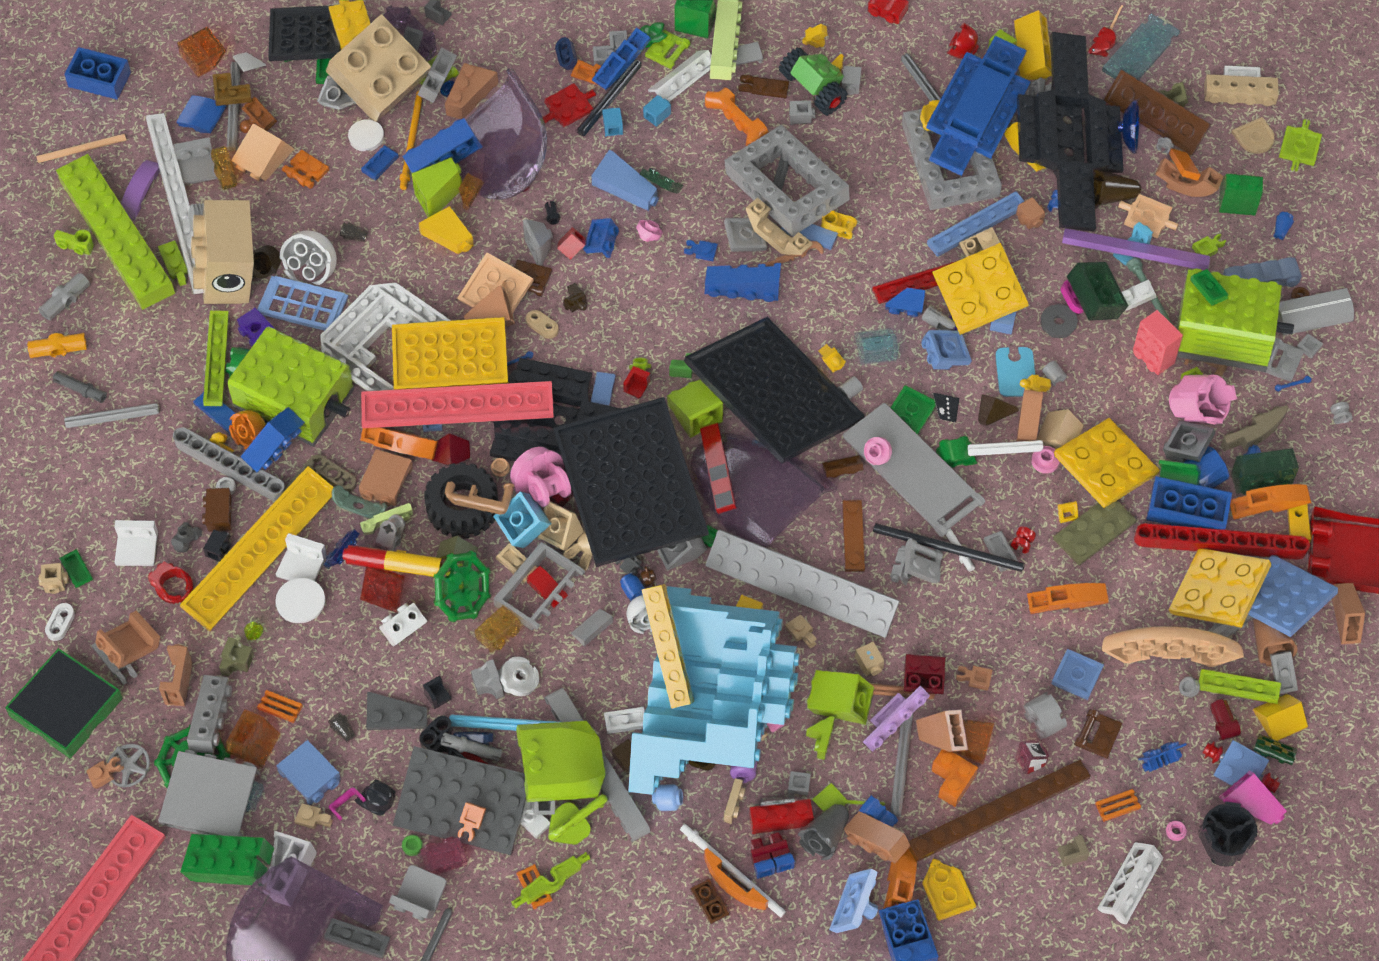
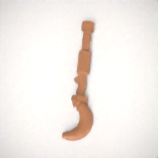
M811 241L813 243L812 246L802 255H783L773 261L760 264H766V267L772 266L775 263L782 264L789 260L794 261V257L801 256V258H804L810 249H817L821 254L824 253V249L819 242Z

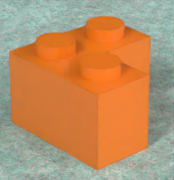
M942 749L933 761L931 770L945 779L940 787L938 797L956 807L975 779L978 767L957 754Z

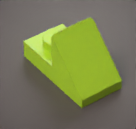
M830 716L806 730L807 737L817 739L814 751H817V758L825 760L834 726V716Z

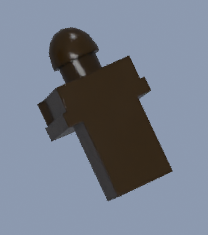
M576 283L567 286L570 296L564 299V308L566 310L570 309L571 312L578 309L585 311L587 309V300L584 292Z

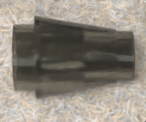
M344 222L340 231V236L344 237L343 239L365 242L368 231L350 222Z
M341 712L335 714L328 721L330 724L329 728L345 740L346 743L356 737L346 715H342Z

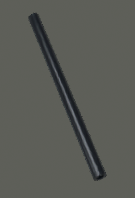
M875 523L873 528L874 533L904 541L913 539L918 544L1019 572L1024 570L1025 563L878 523Z

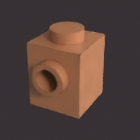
M1032 197L1018 205L1016 215L1021 225H1025L1028 229L1038 228L1044 222L1045 210Z

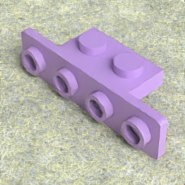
M921 686L907 699L900 693H897L870 720L877 728L863 743L871 751L879 748L891 734L896 732L897 728L905 720L911 717L916 709L926 702L930 695Z

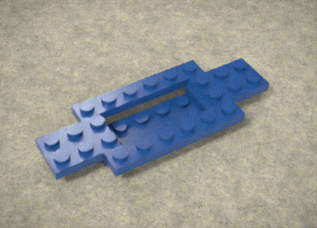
M995 36L982 59L968 52L965 53L927 123L926 129L941 135L929 161L962 176L974 152L990 159L992 158L1017 110L1016 97L1018 94L1025 95L1031 83L1015 75L1027 50Z

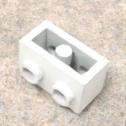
M414 602L410 605L407 603L403 604L397 609L398 614L395 616L390 614L381 621L383 624L379 629L392 646L401 642L427 622Z

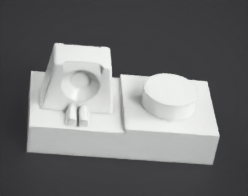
M1149 279L1115 294L1122 312L1157 298Z

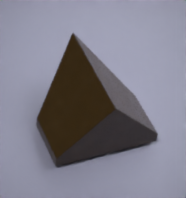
M982 394L978 422L981 425L988 426L1018 412L1019 408L998 398Z

